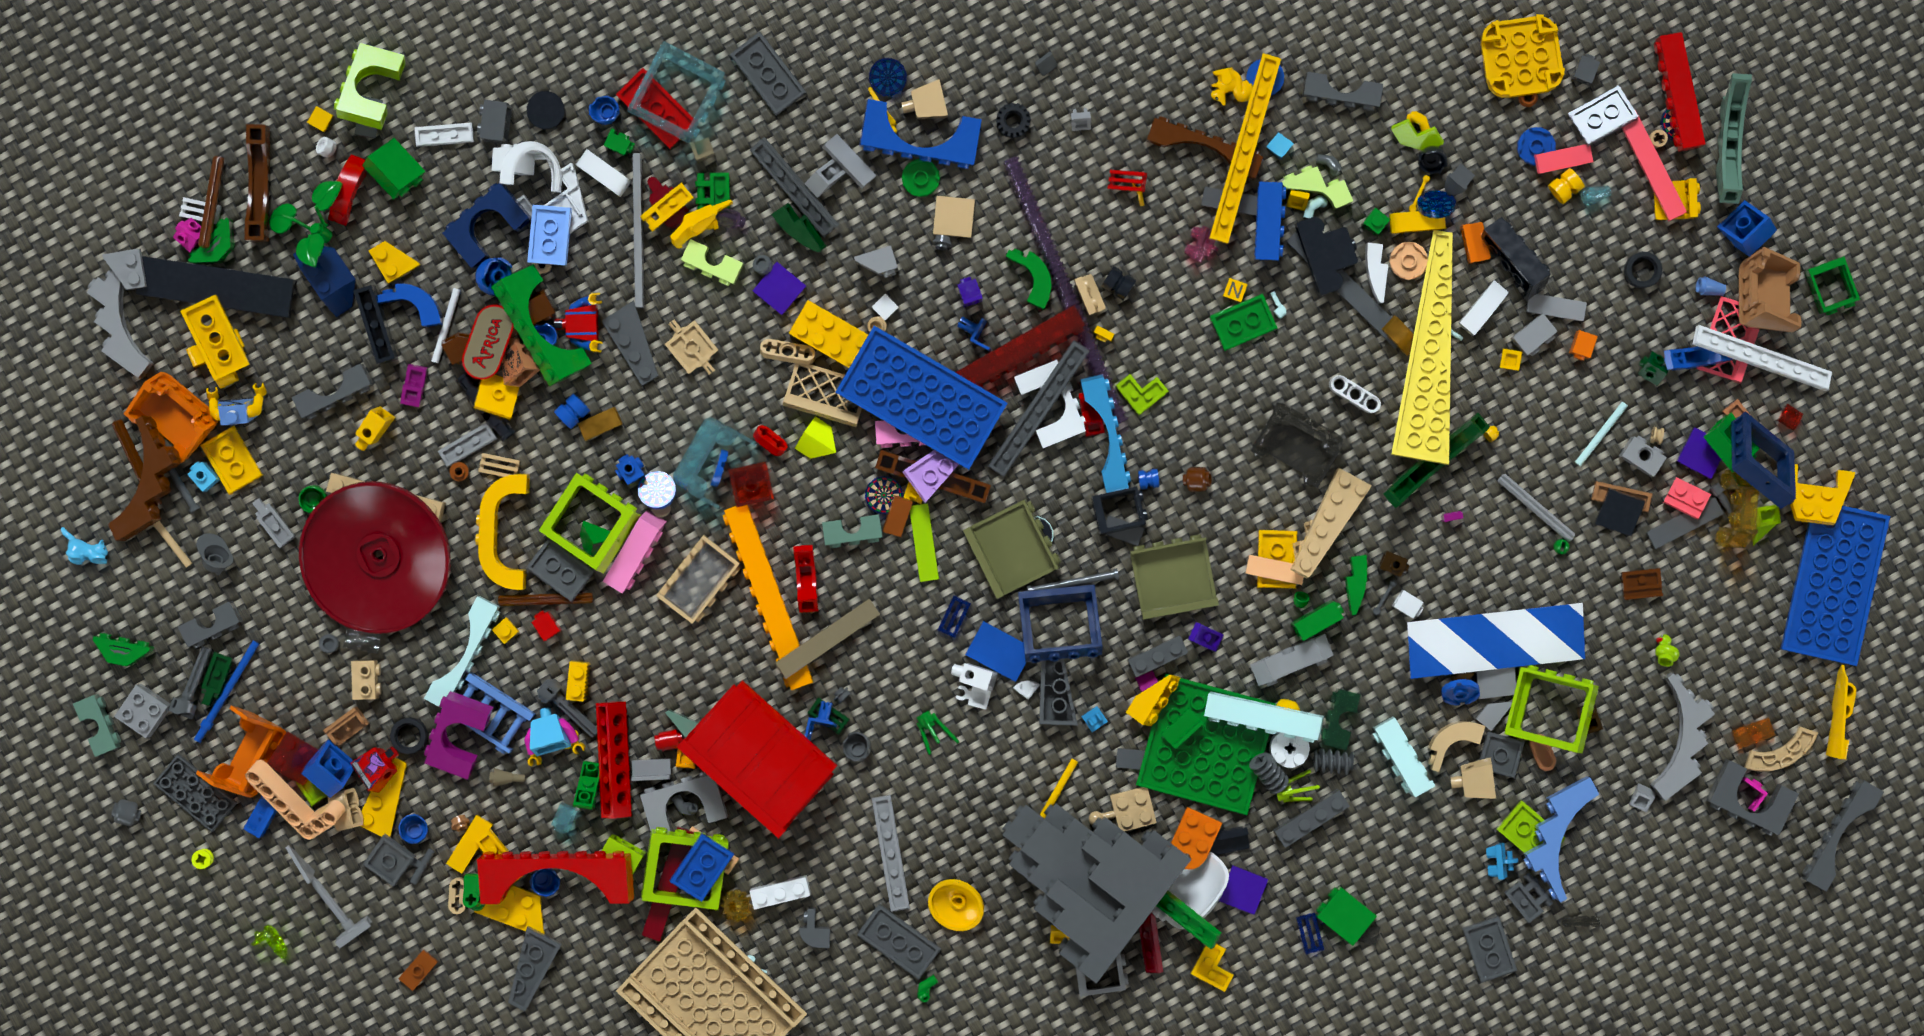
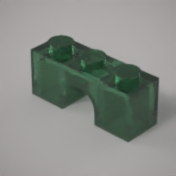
M1336 688V692H1332L1330 702L1333 704L1331 710H1328L1325 721H1328L1326 729L1323 728L1320 739L1323 740L1322 744L1347 750L1351 731L1340 727L1339 717L1347 711L1357 712L1361 694Z

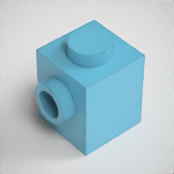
M198 461L190 467L191 471L188 473V476L202 492H207L220 481L218 475L207 462L200 463Z

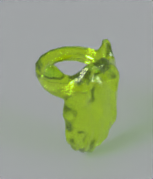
M268 924L264 926L262 932L256 931L254 933L255 940L250 944L251 946L266 940L280 958L286 959L287 947L283 938L273 926Z

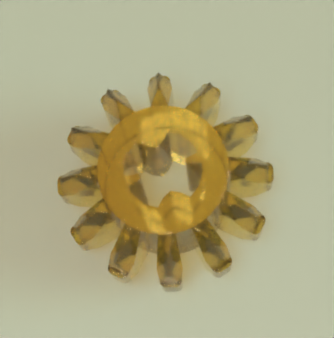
M739 889L728 891L727 896L722 898L724 903L720 906L724 908V911L721 914H727V920H733V922L746 920L747 916L752 914L749 909L753 907L749 903L751 897H746L747 892H741Z

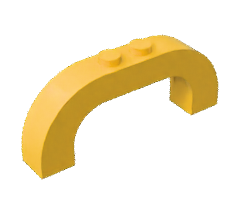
M530 474L508 475L495 481L485 492L480 504V513L476 517L479 534H476L475 542L478 545V555L482 569L496 584L514 590L526 589L527 570L508 568L500 561L497 555L498 509L501 501L507 495L512 493H529Z

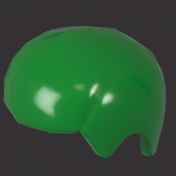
M309 485L301 490L298 497L299 505L303 511L311 514L314 508L327 497V493L320 486Z

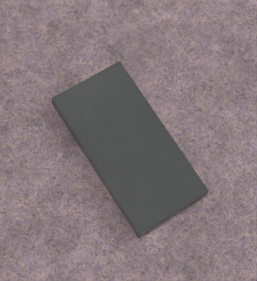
M758 32L729 54L776 116L807 93L761 32Z
M880 903L857 933V936L918 980L941 950V947Z

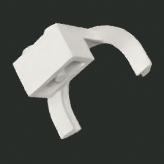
M527 141L513 145L501 144L500 148H493L491 171L500 172V184L514 185V174L521 176L534 175L535 160H547L552 175L551 191L561 193V167L554 153L545 145Z

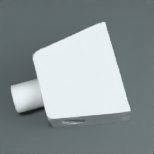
M965 663L964 666L954 664L951 675L960 677L959 682L986 691H993L998 672ZM970 672H973V673H974V677H973V678H970V676H969Z

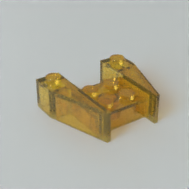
M1725 470L1721 475V485H1723L1724 489L1735 490V493H1732L1731 496L1733 512L1729 516V523L1732 526L1719 527L1715 540L1720 547L1745 549L1758 533L1756 518L1759 491L1736 472L1732 473L1730 470Z

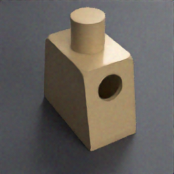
M940 79L912 90V100L901 102L904 114L915 111L917 119L948 117Z
M1491 758L1464 764L1461 766L1462 776L1450 777L1451 787H1463L1465 797L1496 798Z

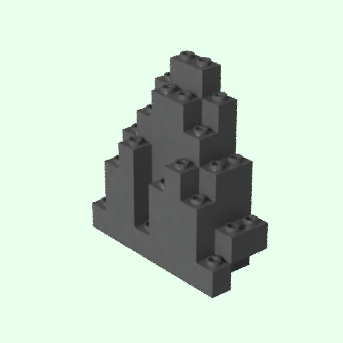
M1056 803L1054 806L1050 804L1045 810V818L1028 805L1024 807L1020 805L1014 813L1016 818L1012 822L1008 820L1002 828L1004 831L1002 835L1020 848L1019 852L1015 850L1008 858L1011 861L1009 865L1045 893L1044 895L1039 894L1034 900V910L1069 937L1068 939L1064 938L1058 945V948H1060L1059 954L1097 984L1191 861V858L1153 829L1150 832L1147 830L1141 837L1143 842L1140 844L1105 816L1102 819L1100 817L1097 818L1092 825L1094 830L1091 831Z

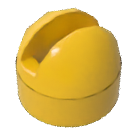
M1490 425V428L1483 435L1492 443L1499 436V431L1496 426Z

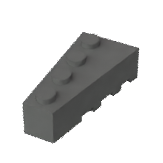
M1042 646V649H1044V648H1054V647H1052V646ZM1064 659L1041 661L1039 724L1078 725Z

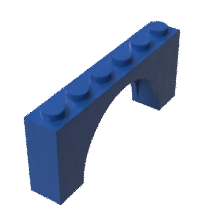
M868 99L866 101L859 146L863 147L864 151L874 152L877 149L882 150V154L885 155L899 153L903 158L912 159V156L920 157V161L931 162V159L938 160V164L950 166V163L958 164L957 167L969 169V166H973L975 163L982 119L962 116L956 132L948 141L935 147L921 148L904 142L893 131L887 116V102Z

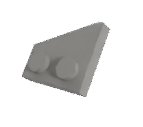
M141 249L102 255L126 290L147 287Z

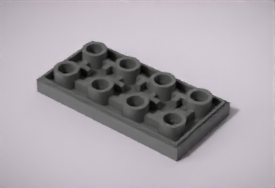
M177 754L153 784L209 831L214 832L238 802L222 789L213 787L196 774L198 769L183 756Z

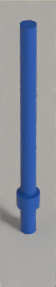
M253 640L207 718L202 720L201 728L194 738L195 741L201 743L207 731L211 730L214 725V719L258 648V642Z

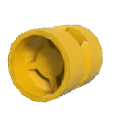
M1571 168L1561 174V179L1556 178L1548 185L1551 193L1561 204L1571 199L1572 193L1577 194L1585 187L1581 178Z

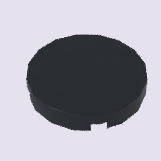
M540 91L529 99L527 116L536 127L543 130L553 129L564 118L565 105L562 99L555 93Z

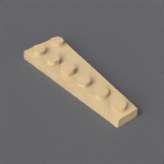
M1340 468L1336 469L1293 562L1291 571L1306 579L1311 576L1371 488L1370 484Z

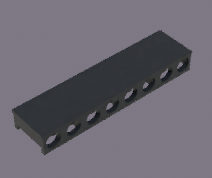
M142 256L147 287L136 289V294L194 304L217 295L223 308L291 318L290 312L294 286L296 284L294 279Z

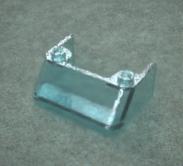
M707 418L701 424L675 470L673 480L676 485L717 509H721V505L704 496L707 491V483L698 476L700 469L716 442L729 446L734 443L737 436L754 446L757 445V442L715 418Z

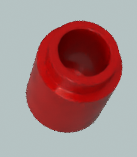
M677 729L655 735L657 751L662 750L663 752L677 749V746L683 740L682 733H678Z

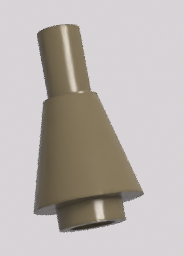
M496 768L493 769V772L490 771L489 783H493V787L512 782H525V774H512Z

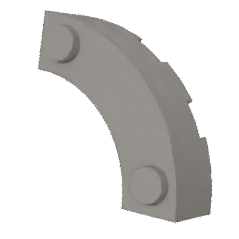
M1323 634L1250 664L1258 686L1266 684L1268 687L1278 683L1277 679L1315 663L1317 666L1327 663V658L1333 656V652L1326 635Z

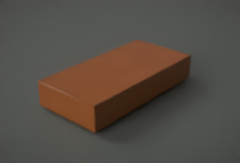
M894 495L882 529L884 533L902 536L913 501Z

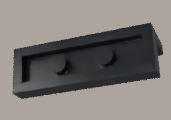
M1247 826L1219 830L1210 852L1218 855L1249 849Z

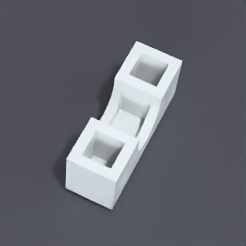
M803 875L781 883L751 888L750 895L755 910L810 896L811 890L807 875Z

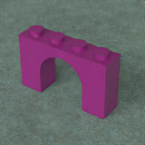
M450 691L446 697L443 696L439 705L442 708L441 713L438 712L434 723L437 725L435 729H432L429 739L432 741L425 749L424 756L427 757L424 764L468 780L473 772L478 755L454 746L448 739L447 726L454 723H462L484 731L489 723L493 707Z

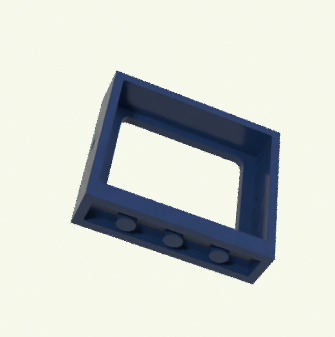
M1745 411L1731 422L1732 470L1782 509L1792 504L1796 499L1794 451ZM1752 442L1777 461L1778 478L1752 457Z
M1095 584L1018 592L1025 662L1038 663L1044 660L1058 661L1065 658L1078 659L1085 656L1093 658L1102 655L1103 646ZM1080 601L1086 603L1091 644L1034 649L1029 613L1031 606Z

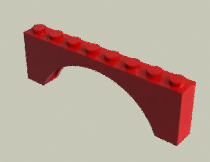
M511 851L501 854L485 852L477 859L481 904H500L506 898L508 891L517 879L532 871L547 868L564 869L582 875L603 892L610 904H629L634 899L631 853H624V851H614L613 853L596 851L594 854H587V851H578L575 854H569L568 851H560L557 854H550L549 851H542L538 854H532L530 851L521 852L520 854H513Z

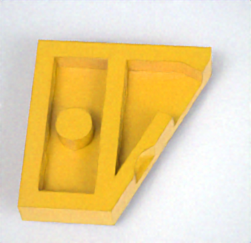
M386 241L369 250L388 284L420 266L419 262Z

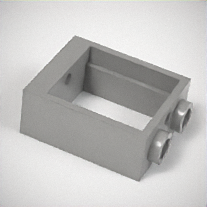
M1119 953L1116 957L1119 985L1087 989L1085 974L1076 967L1080 997L1126 990L1125 985H1129L1127 973L1123 974L1122 967L1126 966L1125 955Z

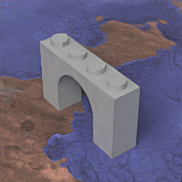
M705 772L699 773L700 777L692 779V776L681 778L680 783L674 784L673 781L662 784L663 788L655 789V786L644 789V793L640 797L650 831L651 829H656V827L667 828V831H673L667 813V804L671 796L680 791L692 792L700 798L708 823L727 818L728 814L720 786Z

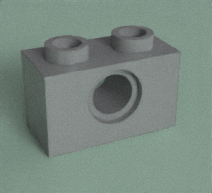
M1635 436L1631 437L1619 454V457L1649 477H1654L1667 457L1663 455L1664 452L1655 446L1653 448L1648 446V441L1640 436H1637V438ZM1642 450H1645L1648 454L1645 461L1639 457Z

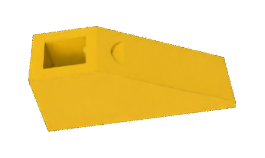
M1168 675L1138 694L1126 713L1142 725L1152 726L1158 720V715L1162 708L1167 705L1171 693L1178 687L1180 677Z

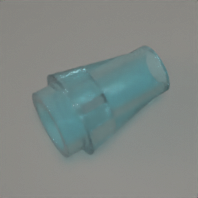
M1608 185L1585 187L1584 190H1581V199L1585 205L1589 204L1591 206L1611 196V189Z

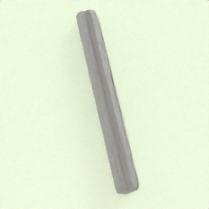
M1502 474L1499 477L1498 482L1565 540L1570 542L1575 537L1573 531L1506 474Z

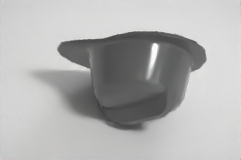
M207 533L197 539V550L202 557V564L206 570L214 572L218 576L227 567L231 566L234 558L221 537Z

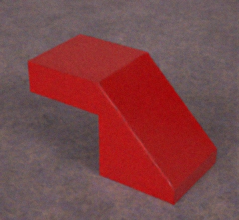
M1079 393L1081 414L1086 420L1084 422L1086 437L1105 433L1102 417L1085 401L1084 394Z

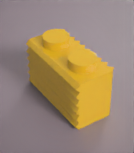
M569 662L566 700L583 702L587 699L586 692H588L587 685L589 684L587 681L589 680V665H591L589 662Z

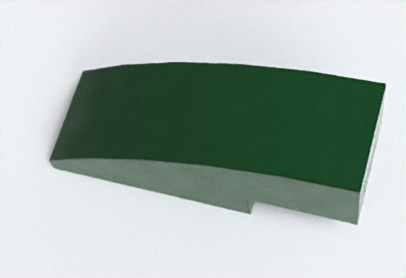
M789 202L771 214L786 233L797 242L816 252H820L826 247L807 216L803 215L799 218Z

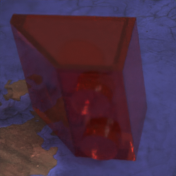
M767 461L728 470L736 507L774 499Z
M287 731L267 764L281 774L305 786L308 779L301 773L308 761L319 749Z

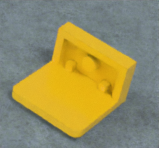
M1697 178L1672 181L1687 211L1686 214L1675 219H1694L1698 217V214L1701 212L1700 202H1697V194L1700 193V184L1697 183ZM1654 193L1655 219L1668 220Z

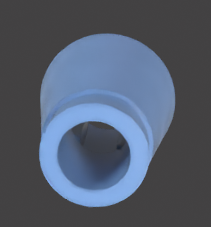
M1706 276L1700 277L1696 283V292L1700 293V295L1723 296L1726 292V285Z

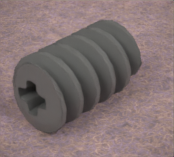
M1315 748L1313 757L1315 772H1317L1319 767H1321L1322 773H1325L1326 769L1329 768L1330 774L1333 773L1334 769H1337L1339 775L1342 769L1345 775H1348L1349 771L1353 770L1354 752H1351L1348 757L1347 751H1343L1340 756L1339 750H1336L1333 754L1332 750L1328 749L1325 754L1323 748L1318 753Z
M1261 753L1250 761L1249 767L1257 775L1258 779L1261 780L1262 784L1265 785L1266 789L1270 790L1271 794L1280 793L1287 787L1289 778L1271 754Z

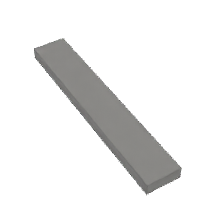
M891 795L872 798L890 909L891 912L910 909Z

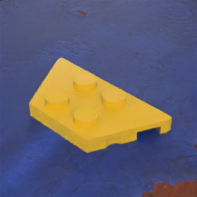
M515 885L511 886L506 898L500 904H485L482 910L474 911L477 914L526 931L527 926H530L545 934L541 896Z

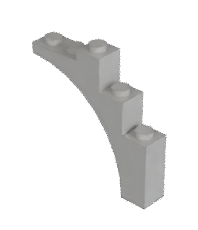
M110 269L105 275L107 277L106 280L100 277L93 279L88 285L89 290L86 292L105 306L98 310L94 321L112 335L103 342V349L101 351L137 378L143 379L154 363L141 352L132 339L124 317V286L112 269Z
M1671 672L1664 676L1672 689L1677 702L1679 736L1670 762L1663 772L1650 784L1661 800L1664 801L1702 773L1699 770L1700 764L1695 758L1691 759L1690 757L1708 744L1705 740L1707 738L1706 734L1702 729L1698 730L1697 728L1715 715L1712 711L1714 707L1707 699L1699 698L1695 701L1696 696L1690 689L1686 690L1682 685L1684 681L1680 675H1675Z

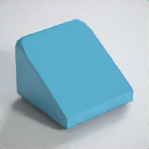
M1278 132L1266 148L1281 159L1294 143Z

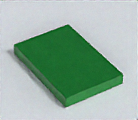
M1263 293L1210 316L1224 351L1278 329Z

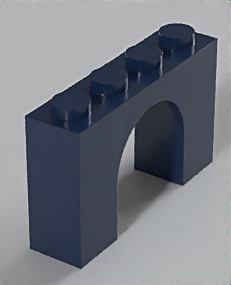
M493 184L484 197H478L474 201L475 205L470 209L467 208L459 215L460 218L455 222H450L442 233L473 269H477L481 262L490 258L489 254L476 240L474 234L475 223L483 213L488 211L499 212L510 226L518 232L531 222L532 217L504 184Z

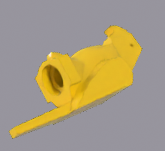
M730 199L713 206L710 204L686 214L683 217L682 224L670 236L672 244L676 248H682V245L687 240L700 235L706 229H718V222L715 216L719 211L733 204V201Z

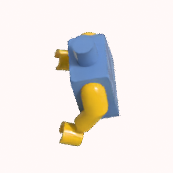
M256 383L253 385L256 394L254 397L219 401L217 387H215L214 392H209L207 388L206 393L209 400L210 416L214 420L220 421L221 425L249 423L260 415L262 411L263 396L267 393L264 383H262L260 388H258Z

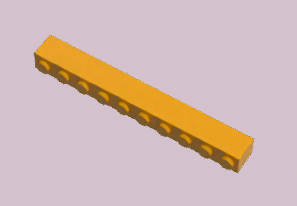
M745 502L724 510L725 514L722 516L726 526L730 525L732 531L729 533L733 544L736 543L739 549L736 551L739 562L743 561L745 568L742 569L746 580L750 579L751 581L750 592L752 597H756L759 604L756 605L759 615L764 616L765 622L763 626L766 634L770 633L772 640L769 642L773 652L777 651L779 658L776 661L799 647L800 644L748 504ZM808 665L787 679L783 677L786 687H790L791 690L814 682Z

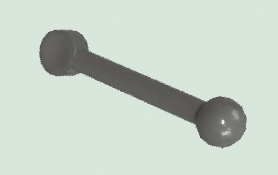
M1395 579L1390 580L1387 591L1378 606L1373 609L1375 615L1380 614V608L1392 588L1397 585Z

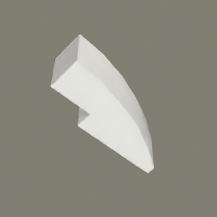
M1366 243L1365 265L1368 282L1377 303L1382 304L1384 303L1388 264H1381L1383 244Z
M1494 280L1458 324L1470 335L1474 336L1509 292Z

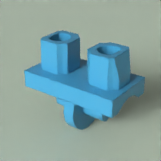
M1498 843L1495 846L1486 848L1487 858H1497V865L1488 866V876L1498 877V880L1508 877L1507 864L1509 871L1514 870L1513 863H1518V858H1513L1512 851L1505 850V843Z

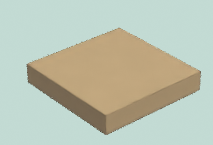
M937 196L933 234L971 238L975 199Z

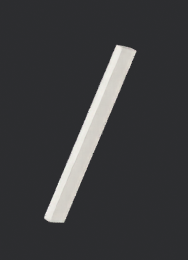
M1696 326L1693 345L1823 391L1829 390L1832 376L1831 371L1707 327Z

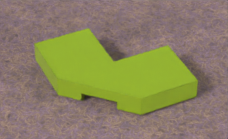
M1407 119L1391 127L1398 142L1404 146L1423 150L1428 146L1439 147L1444 143L1435 126L1417 133L1410 120Z

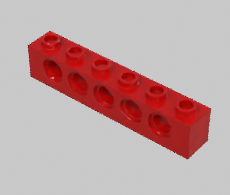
M626 701L596 703L601 818L631 817L632 805Z

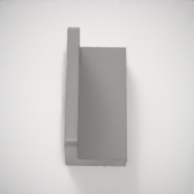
M671 758L632 760L631 781L672 778Z

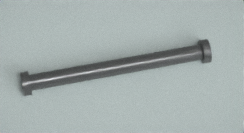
M173 468L168 471L188 504L189 512L193 513L201 508L200 505L195 503L176 469Z
M1117 568L1110 572L1033 587L1028 585L1027 590L1073 587L1114 578L1119 580Z

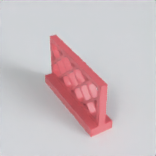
M1721 296L1710 329L1717 331L1715 328L1716 323L1724 319L1728 329L1721 333L1725 334L1730 331L1731 335L1736 338L1732 330L1741 326V324L1730 327L1726 318L1735 313L1739 318V309L1736 308V306H1739V301ZM1723 302L1730 303L1735 311L1724 315L1721 310ZM1742 325L1746 333L1740 339L1755 344L1759 329L1746 328V326ZM1731 360L1730 363L1734 368L1731 375L1723 373L1720 368L1721 365L1727 362L1716 364V366L1710 369L1706 367H1697L1696 369L1741 384L1748 364L1736 360L1734 365Z

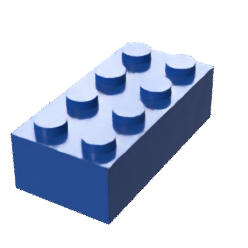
M1258 182L1254 260L1278 261L1279 257H1283V245H1280V238L1284 237V226H1281V218H1285V206H1282V199L1286 198V187H1283L1281 182Z

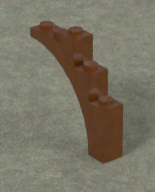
M141 416L136 419L143 444V469L140 483L131 502L117 518L108 524L116 541H126L162 519L160 510L154 502L172 492L170 482L164 474L182 464L179 452L174 446H165V440L159 434L157 423L151 416Z

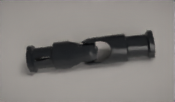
M466 372L456 380V383L461 385L466 392L465 395L474 405L479 384H476ZM478 410L488 425L496 430L502 442L515 433V430H512L506 423V418Z

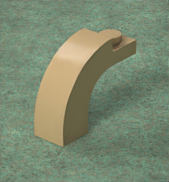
M1458 721L1441 728L1433 736L1428 746L1429 749L1435 751L1429 757V769L1437 772L1440 771L1446 750L1456 741L1466 740L1480 744L1485 726L1470 721Z

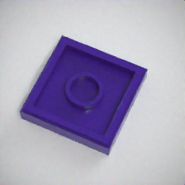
M776 262L772 270L763 277L753 292L783 315L806 288V285Z
M1693 427L1676 462L1711 479L1721 458L1705 440L1704 436L1706 433Z
M1232 865L1229 871L1227 886L1219 901L1255 915L1268 879Z

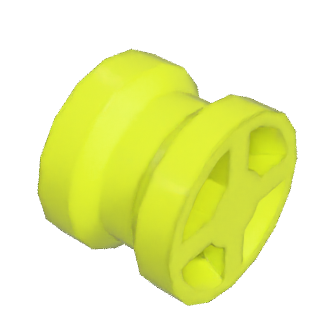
M200 849L192 855V864L197 869L209 867L214 861L213 853L208 849Z

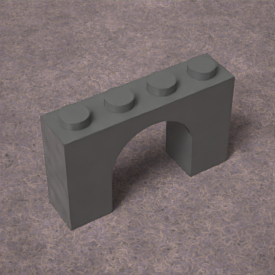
M1725 759L1706 801L1711 803L1710 807L1718 811L1723 808L1728 811L1727 815L1735 819L1741 817L1745 819V824L1754 828L1758 825L1763 828L1762 832L1770 836L1773 833L1780 835L1799 793L1777 784L1768 804L1763 809L1756 812H1748L1741 807L1737 799V790L1747 768Z

